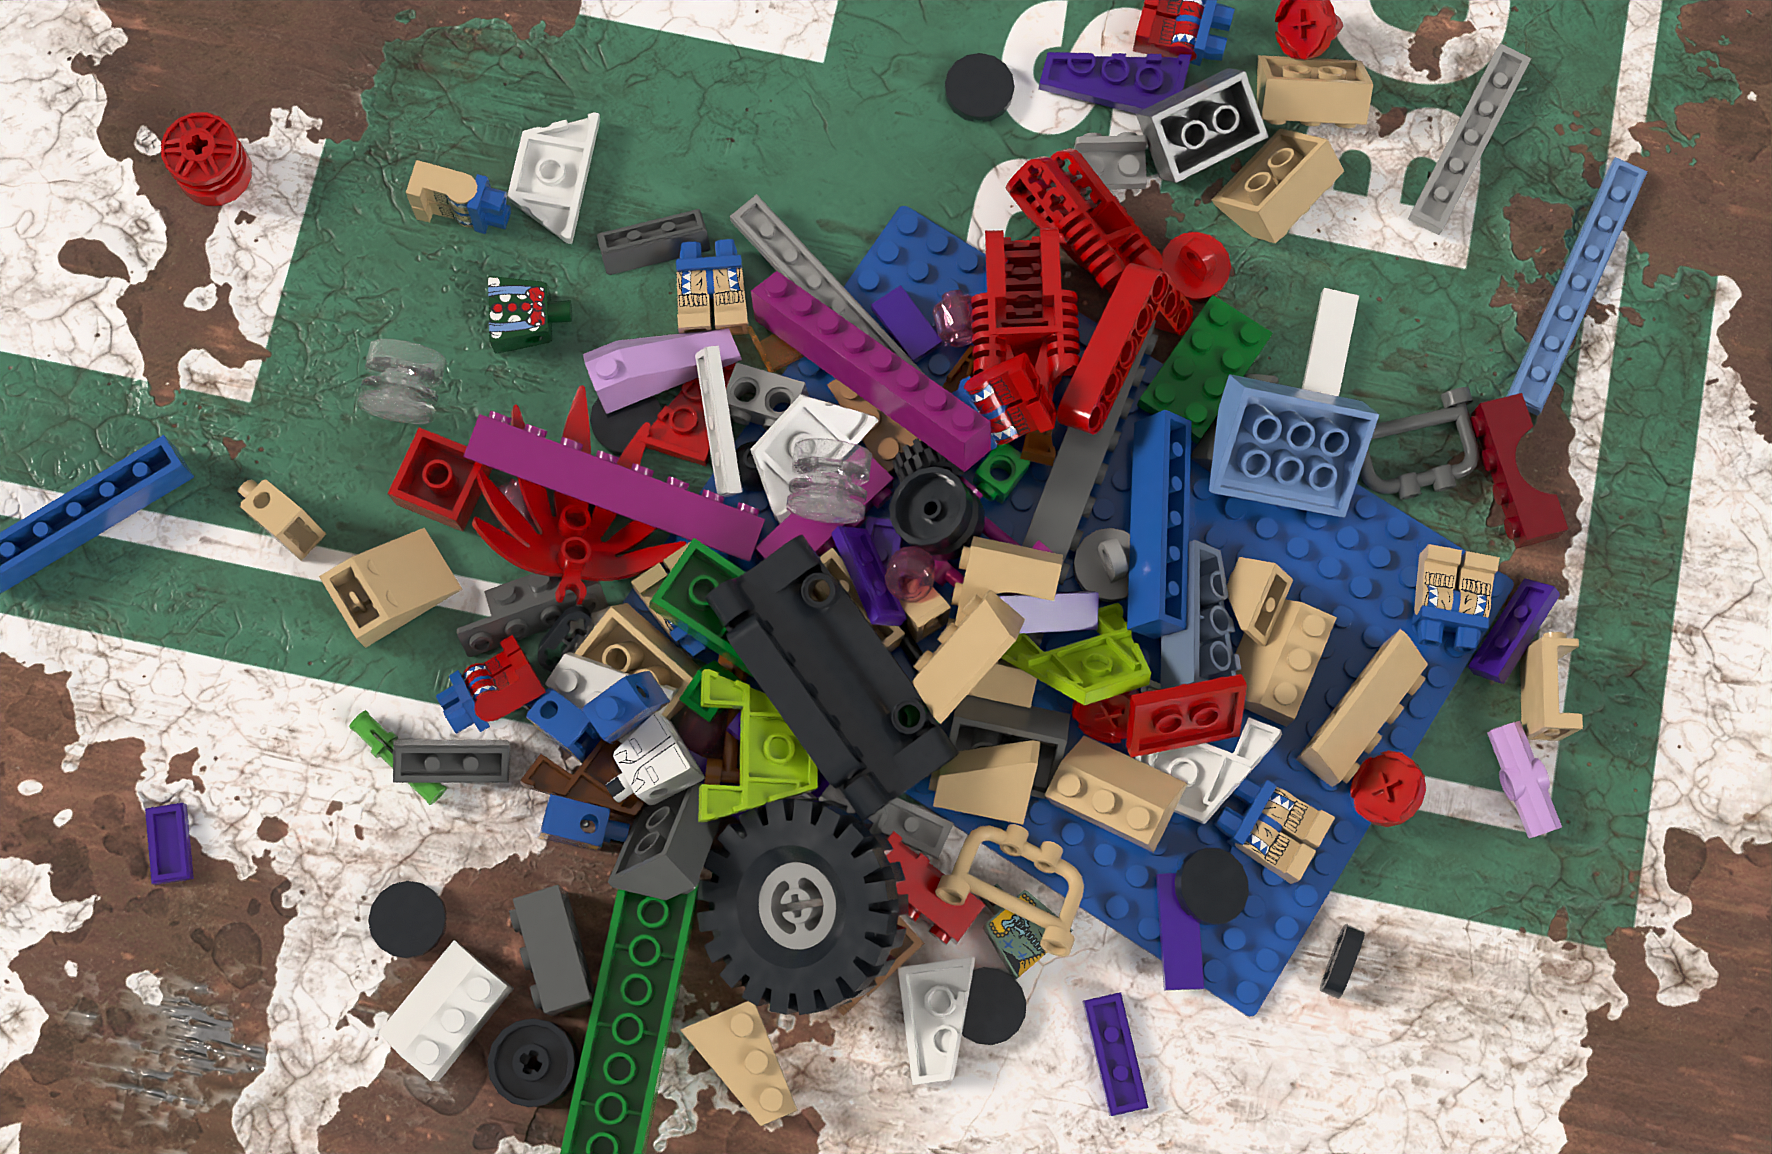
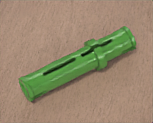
M367 710L361 712L350 723L349 728L355 731L372 748L371 754L374 757H381L393 769V754L373 735L375 734L392 751L393 740L398 739V736L393 731L388 733L369 715ZM408 783L429 805L435 803L447 790L441 783Z

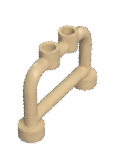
M1016 824L1008 825L1006 831L990 825L980 826L972 830L964 841L951 875H943L935 891L936 895L948 904L963 905L970 891L1045 928L1040 942L1041 947L1052 955L1059 957L1068 956L1075 941L1074 936L1070 933V929L1083 897L1084 883L1079 871L1069 862L1061 859L1062 847L1051 841L1042 842L1040 848L1026 842L1029 832L1024 827ZM983 841L994 842L1000 845V849L1010 856H1022L1034 862L1035 867L1045 873L1055 872L1064 877L1068 882L1069 890L1059 917L968 874L979 845Z

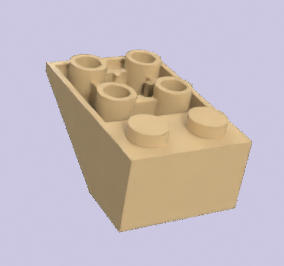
M425 528L352 556L319 576L354 636L365 648L463 590Z

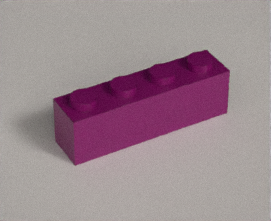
M862 447L755 547L756 557L762 562L785 543L802 534L818 557L825 554L831 548L836 550L837 546L831 533L837 526L859 528L866 520L864 514L873 506L877 509L890 499L893 494L891 489L893 488L894 478Z

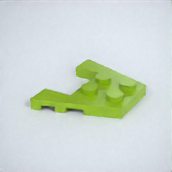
M1119 603L1098 608V630L1096 631L1100 634L1099 636L1043 652L1025 633H1019L1017 640L1001 657L1083 705L1150 685L1151 671L1139 644L1134 643L1132 639V631L1127 630V622L1123 619V609Z
M704 669L701 676V707L741 710L740 786L702 784L699 787L698 822H708L766 805L765 803L788 799L816 790L818 767L767 695L750 688L749 684L739 680L732 681L718 675L719 673L716 671Z

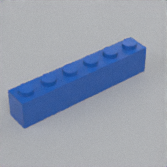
M1167 410L1134 422L1127 630L1152 639L1185 630L1187 627L1192 421Z
M162 435L0 532V594L194 478L178 449Z

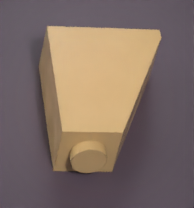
M1030 740L958 751L959 754L954 759L931 774L928 790L936 791L933 806L1023 825L1038 765L1040 741Z

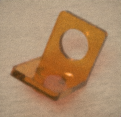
M752 326L746 328L768 372L773 373L804 357V355L775 334L759 341Z

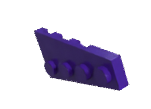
M1048 52L1038 90L1131 113H1138L1183 90L1191 55L1179 54L1178 58L1162 57V54H1147L1146 57H1126V53H1112L1111 56H1094L1093 53Z

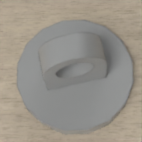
M1107 528L1096 530L1083 539L1076 550L1073 562L1075 580L1083 591L1099 592L1100 601L1109 603L1123 601L1128 598L1130 534L1123 530Z

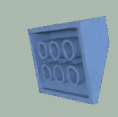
M1229 374L1218 409L1209 491L1215 494L1345 518L1380 414L1363 401Z

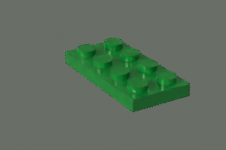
M1212 295L1142 394L1137 406L1151 415L1167 410L1192 421L1191 441L1198 444L1218 415L1219 405L1229 374L1244 377L1273 333Z

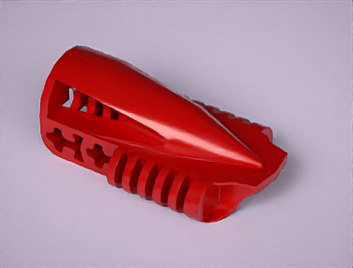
M1069 148L1057 151L1050 158L1042 156L1031 159L1008 181L1005 187L1006 191L1026 217L1039 229L1058 228L1060 249L1077 265L1091 273V275H1094L1096 277L1095 280L1102 289L1106 288L1108 292L1113 294L1124 269L1130 263L1160 270L1163 256L1155 246L1150 244V239L1143 235V230L1135 224L1133 217L1127 214L1126 208L1120 205L1116 195L1113 196L1086 159L1077 150ZM1069 159V161L1071 162V164L1068 166V172H1065L1063 170V167L1065 166L1064 160ZM1081 174L1082 178L1078 179L1076 176ZM1055 183L1056 187L1051 188V184ZM1090 187L1092 189L1089 195L1091 199L1087 200L1084 195L1087 192L1086 188Z
M1040 228L1039 236H1032V240L1011 241L1010 237H1004L1003 230H985L987 293L976 294L971 298V306L974 308L971 311V316L974 320L972 331L975 333L972 336V343L975 346L973 348V357L976 358L973 361V374L976 375L1026 352L1041 379L1040 384L1044 385L1052 400L1055 387L1060 383L1062 376L1074 374L1081 360L1080 356H1078L1080 345L1077 343L1080 337L1079 331L1076 330L1079 327V320L1076 317L1078 315V306L1075 305L1078 302V295L1071 290H1061L1059 229Z

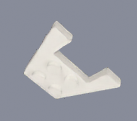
M1150 680V685L1141 687V692L1160 690L1161 684ZM1248 718L1234 753L1203 743L1137 756L1135 759L1186 782L1187 786L1174 812L1205 824L1277 743L1282 735V731Z

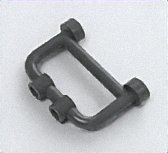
M1469 387L1456 388L1441 394L1444 409L1377 423L1371 438L1372 440L1456 421L1465 453L1464 460L1461 463L1443 465L1429 471L1407 473L1393 479L1383 480L1376 475L1369 450H1367L1360 471L1364 484L1372 491L1380 494L1398 492L1400 500H1406L1421 495L1420 487L1433 484L1435 492L1446 491L1457 486L1455 479L1469 475L1476 468L1480 457L1478 443L1467 409V405L1473 402Z

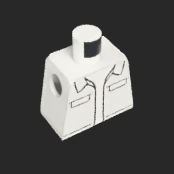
M656 711L614 751L613 757L622 773L608 782L606 787L618 803L635 793L638 798L648 805H655L701 782L705 777L672 722Z

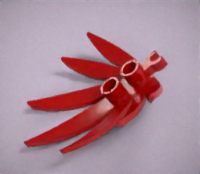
M580 385L569 410L561 438L564 437L583 444L581 451L591 455L586 390L583 385ZM515 404L511 411V426L524 430L525 423L519 406ZM649 422L644 423L618 459L617 465L630 470L633 463L640 465L646 443L636 441V439L640 435L648 438ZM482 470L478 471L477 481L485 499L499 521L515 538L476 516L472 522L474 529L497 554L513 565L539 575L562 577V581L555 592V598L558 603H562L566 590H571L577 596V605L582 604L587 594V589L581 579L587 581H613L645 573L658 563L662 565L665 558L686 545V541L648 547L619 556L640 544L658 528L633 520L614 534L608 541L602 542L601 538L613 523L617 513L595 506L591 517L588 511L589 503L554 491L555 517H553L546 488L517 477L525 504L541 533L538 534Z

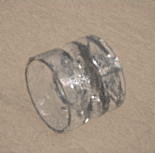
M394 339L371 341L364 368L373 376L362 379L360 387L363 391L358 395L357 406L371 415L394 422L409 424L431 423L436 411L433 405H436L439 396L430 388L440 386L446 359L442 354L431 348L408 341Z
M811 438L796 442L792 472L802 478H795L789 482V491L792 494L787 496L786 509L792 514L819 522L854 523L863 520L865 506L862 503L867 499V491L858 485L869 481L872 453L862 446L841 440Z

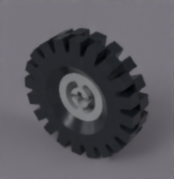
M819 798L782 799L765 803L766 806L746 811L739 816L741 824H729L718 836L717 839L722 843L723 847L710 849L703 866L712 872V877L700 880L698 885L697 899L709 901V911L697 913L700 932L712 930L714 940L704 945L712 963L724 961L727 965L719 975L732 989L744 986L745 991L742 998L757 1007L770 1004V1012L785 1015L799 1012V1015L817 1013L851 1003V999L864 996L877 985L874 979L886 975L892 967L896 958L889 953L891 949L902 947L907 929L897 924L898 916L909 914L908 894L897 893L896 884L906 880L900 861L889 863L886 857L893 850V847L883 833L872 834L869 831L874 823L868 818L862 821L856 812H847V805L833 800L819 801ZM817 898L823 899V906L793 911L787 910V903Z

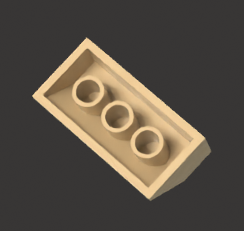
M1398 630L1381 645L1296 758L1298 762L1331 787L1341 782V780L1346 784L1351 780L1360 768L1356 760L1363 751L1369 754L1381 740L1382 736L1377 733L1385 721L1390 725L1395 721L1404 709L1399 704L1406 693L1412 696L1426 679L1421 673L1428 664L1404 631Z

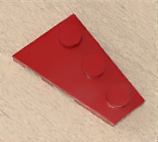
M736 363L722 368L725 388L728 386ZM698 377L685 382L681 387V392L670 405H665L657 415L658 419L649 429L648 438L640 435L636 441L646 443L645 448L707 466L711 452Z

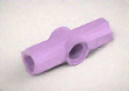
M1513 722L1487 732L1501 767L1499 771L1501 786L1508 799L1514 801L1528 838L1530 839L1562 828L1548 792L1550 788L1548 773L1541 760L1534 757L1521 722Z

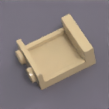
M1544 633L1543 637L1532 641V644L1526 648L1520 658L1521 721L1528 740L1560 741L1583 729L1582 714L1559 713L1558 660L1579 647V639L1567 638L1566 633Z

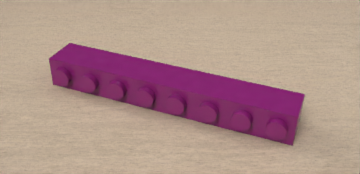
M776 271L751 290L755 321L964 472L991 450V424L987 418L787 277Z
M490 411L488 417L479 414L463 457L691 541L695 538L707 547L750 562L765 519L758 517L759 509L740 502L737 508H733L723 504L724 496L705 489L702 495L687 491L689 483L668 476L667 482L652 478L654 471L633 463L630 470L617 465L618 457L597 450L596 456H592L581 451L583 444L564 437L561 438L560 443L546 439L547 431L526 424L524 430L511 426L512 418L500 413Z

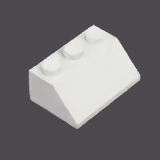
M454 940L378 1033L403 1059L430 1081H439L514 988Z

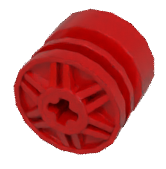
M208 112L190 113L178 118L167 128L161 141V157L167 170L190 199L205 206H222L236 200L247 189L252 178L251 160L232 127L220 116Z

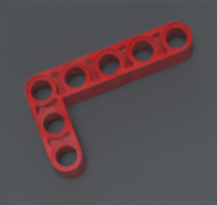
M1130 263L1126 266L1060 401L1057 411V420L1060 424L1092 435L1097 434L1103 427L1153 321L1156 320L1154 328L1180 336L1184 335L1190 328L1193 320L1192 305L1167 272L1136 263Z

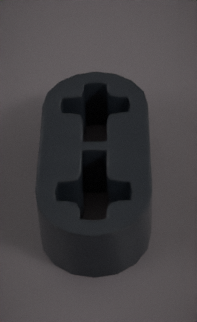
M573 606L566 609L542 638L538 645V661L545 670L553 672L561 660L557 656L551 660L548 659L547 648L555 650L563 642L564 644L561 647L562 657L565 653H575L594 629V619L588 609L582 606ZM580 618H583L585 629L577 628L568 636L567 634L571 629L569 620L578 621Z
M1348 924L1343 926L1320 985L1321 992L1337 999L1341 998L1359 955L1365 936L1364 931Z

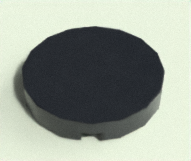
M983 53L966 55L957 60L947 73L945 81L946 101L953 112L964 120L973 122L974 120L992 121L1003 115L1011 105L1015 88L1013 74L1007 65L995 56Z
M653 395L606 414L598 397L592 406L590 417L594 437L609 452L615 455H622L642 425L649 422L651 427L658 419L657 415L661 411L660 403Z
M1203 848L1186 856L1182 861L1184 863L1181 865L1180 870H1177L1175 876V894L1182 910L1203 925H1220L1235 919L1245 908L1249 894L1248 878L1242 864L1231 853L1220 848Z
M403 881L392 884L380 892L371 905L368 919L370 934L378 947L391 956L400 958L423 956L435 948L445 934L447 919L445 904L436 891L423 883Z
M983 967L973 970L962 1036L981 1045H995L1007 1041L1019 1031L1026 1016V999L1023 989L1012 975L999 968Z

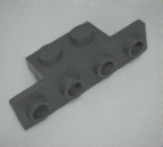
M535 573L485 590L484 593L491 616L458 628L456 630L458 638L466 655L473 657L500 647V642L511 635L517 641L550 629L561 614L570 607L582 606L591 613L603 610L608 607V603L600 582H584L587 594L581 605H577V596L571 590H566L562 603H558L555 598V592L560 584L559 577Z

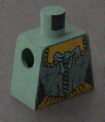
M998 884L994 885L995 887L1003 890ZM1024 890L1017 896V898L1058 917L1028 891ZM980 897L983 903L995 915L983 925V929L1009 974L1016 980L1048 953L1040 945L1045 928Z

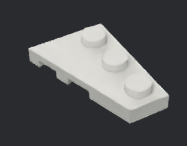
M569 652L563 655L545 685L553 688L582 710L587 703L614 683L631 674ZM660 685L670 701L679 690L668 685ZM639 687L637 690L646 698L644 691ZM668 704L658 712L662 714L668 706ZM640 724L639 726H637L635 729H633L631 732H629L627 735H625L623 738H621V739L618 740V741L621 742V743H623V742H624L625 740H627L642 724Z
M975 957L898 968L912 1085L954 1080Z

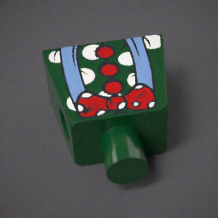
M488 276L489 342L495 354L549 343L552 341V323L572 322L571 300L551 301V293L547 283Z

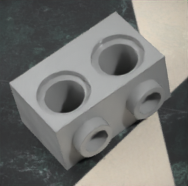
M740 363L735 364L726 388L730 419L742 425H749L750 422L759 424L766 431L785 412L773 411V408L778 403L786 402L791 405L800 394L809 397L805 382ZM752 392L756 394L749 402L739 401V398L745 393Z

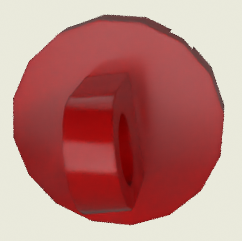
M1281 0L1275 14V22H1278V31H1275L1276 40L1282 51L1294 59L1310 60L1320 56L1343 28V22L1335 14L1330 0Z
M1200 232L1183 233L1172 239L1162 252L1163 263L1160 270L1168 273L1188 301H1208L1212 295L1217 296L1228 281L1231 270L1229 254L1222 243L1211 235Z
M1135 689L1087 705L1074 700L1072 708L1073 719L1076 718L1079 722L1078 727L1084 734L1095 740L1107 743H1120L1121 739L1127 738L1131 695L1139 694V692Z
M1388 750L1380 752L1382 755H1378L1375 758L1369 757L1362 762L1360 768L1353 776L1350 787L1351 797L1354 799L1357 813L1372 824L1383 827L1400 825L1413 817L1422 805L1426 792L1425 775L1419 765L1401 752Z

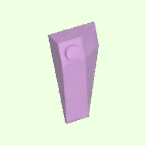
M729 328L618 340L583 354L588 373L606 414L698 378L695 355L705 347L719 345L722 368L742 360Z

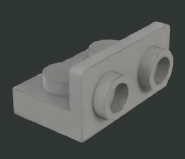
M1123 132L1117 136L1087 133L1076 138L1074 149L1082 154L1109 190L1146 188V135H1137L1134 132ZM1080 174V175H1077L1076 177H1077L1078 179H1081V178H1082V175Z

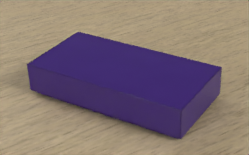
M901 285L871 304V310L898 346L914 363L942 346L943 341Z
M177 803L145 808L151 883L153 885L194 879L187 804Z

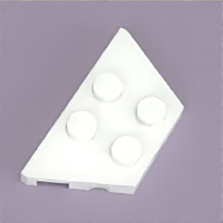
M589 113L588 118L567 123V120L552 123L549 127H536L524 130L507 195L509 202L568 244L573 243L600 124L599 113Z
M800 394L750 449L775 520L781 524L809 498L879 420L870 414Z

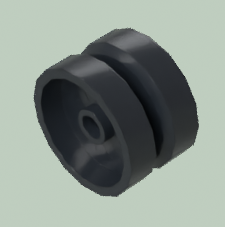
M934 466L919 469L908 475L895 489L890 503V520L896 533L926 558L941 562L959 558L962 555L963 546L971 548L973 537H981L985 526V509L979 496L957 476L947 469Z
M535 1018L516 1021L503 1029L491 1046L487 1061L489 1077L498 1094L512 1104L525 1107L552 1105L565 1097L576 1083L580 1064L579 1048L571 1034L558 1024ZM538 1056L537 1060L542 1063L540 1070L531 1069L530 1060L532 1057Z

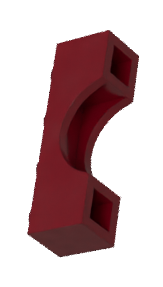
M1519 393L1480 403L1471 413L1472 417L1470 419L1475 437H1479L1483 449L1481 452L1483 466L1486 471H1490L1494 482V499L1498 505L1502 506L1506 518L1504 520V528L1508 538L1513 539L1516 549L1558 538L1568 530V526L1557 495L1544 493L1530 486L1521 476L1516 464L1517 445L1520 439L1533 427L1523 394Z

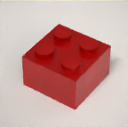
M419 427L388 491V495L397 506L463 532L482 493L477 481L478 471L482 470L489 478L493 468L463 457L467 446Z

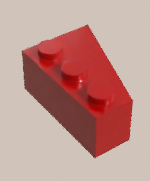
M893 831L887 839L893 850L886 857L889 863L899 861L901 863L906 880L897 883L896 887L898 894H908L909 914H906V916L915 922L920 917L931 925L928 932L945 945L950 940L957 945L986 904L971 892L968 893L963 905H951L942 901L935 891L941 877L945 874L930 864L931 860L922 853L917 854L901 842L903 838Z

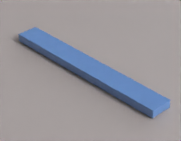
M1617 157L1610 163L1507 396L1522 393L1528 411L1537 416L1542 412L1648 172Z

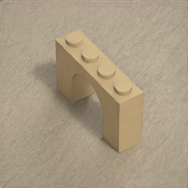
M974 536L971 548L963 546L959 569L966 570L964 582H956L951 605L958 606L956 619L948 618L947 627L951 622L958 626L966 617L962 611L976 594L983 598L989 590H992L995 594L1012 592L1054 601L1063 555ZM1000 658L967 695L1031 708L1037 678Z

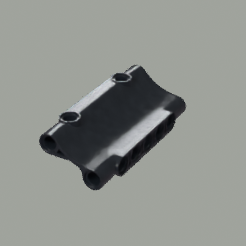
M803 534L785 543L743 575L723 582L705 597V600L727 629V639L826 780L834 788L841 790L862 821L878 812L959 754L956 747L931 714L908 676L840 581L828 571ZM825 580L830 587V594L826 600L820 602L814 595V589L818 582ZM909 705L915 706L920 712L919 723L914 727L907 725L903 719L904 709Z

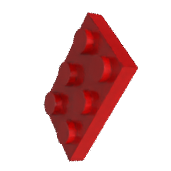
M1243 675L1219 677L1213 680L1182 684L1176 687L1131 695L1126 748L1130 757L1239 737L1247 689Z

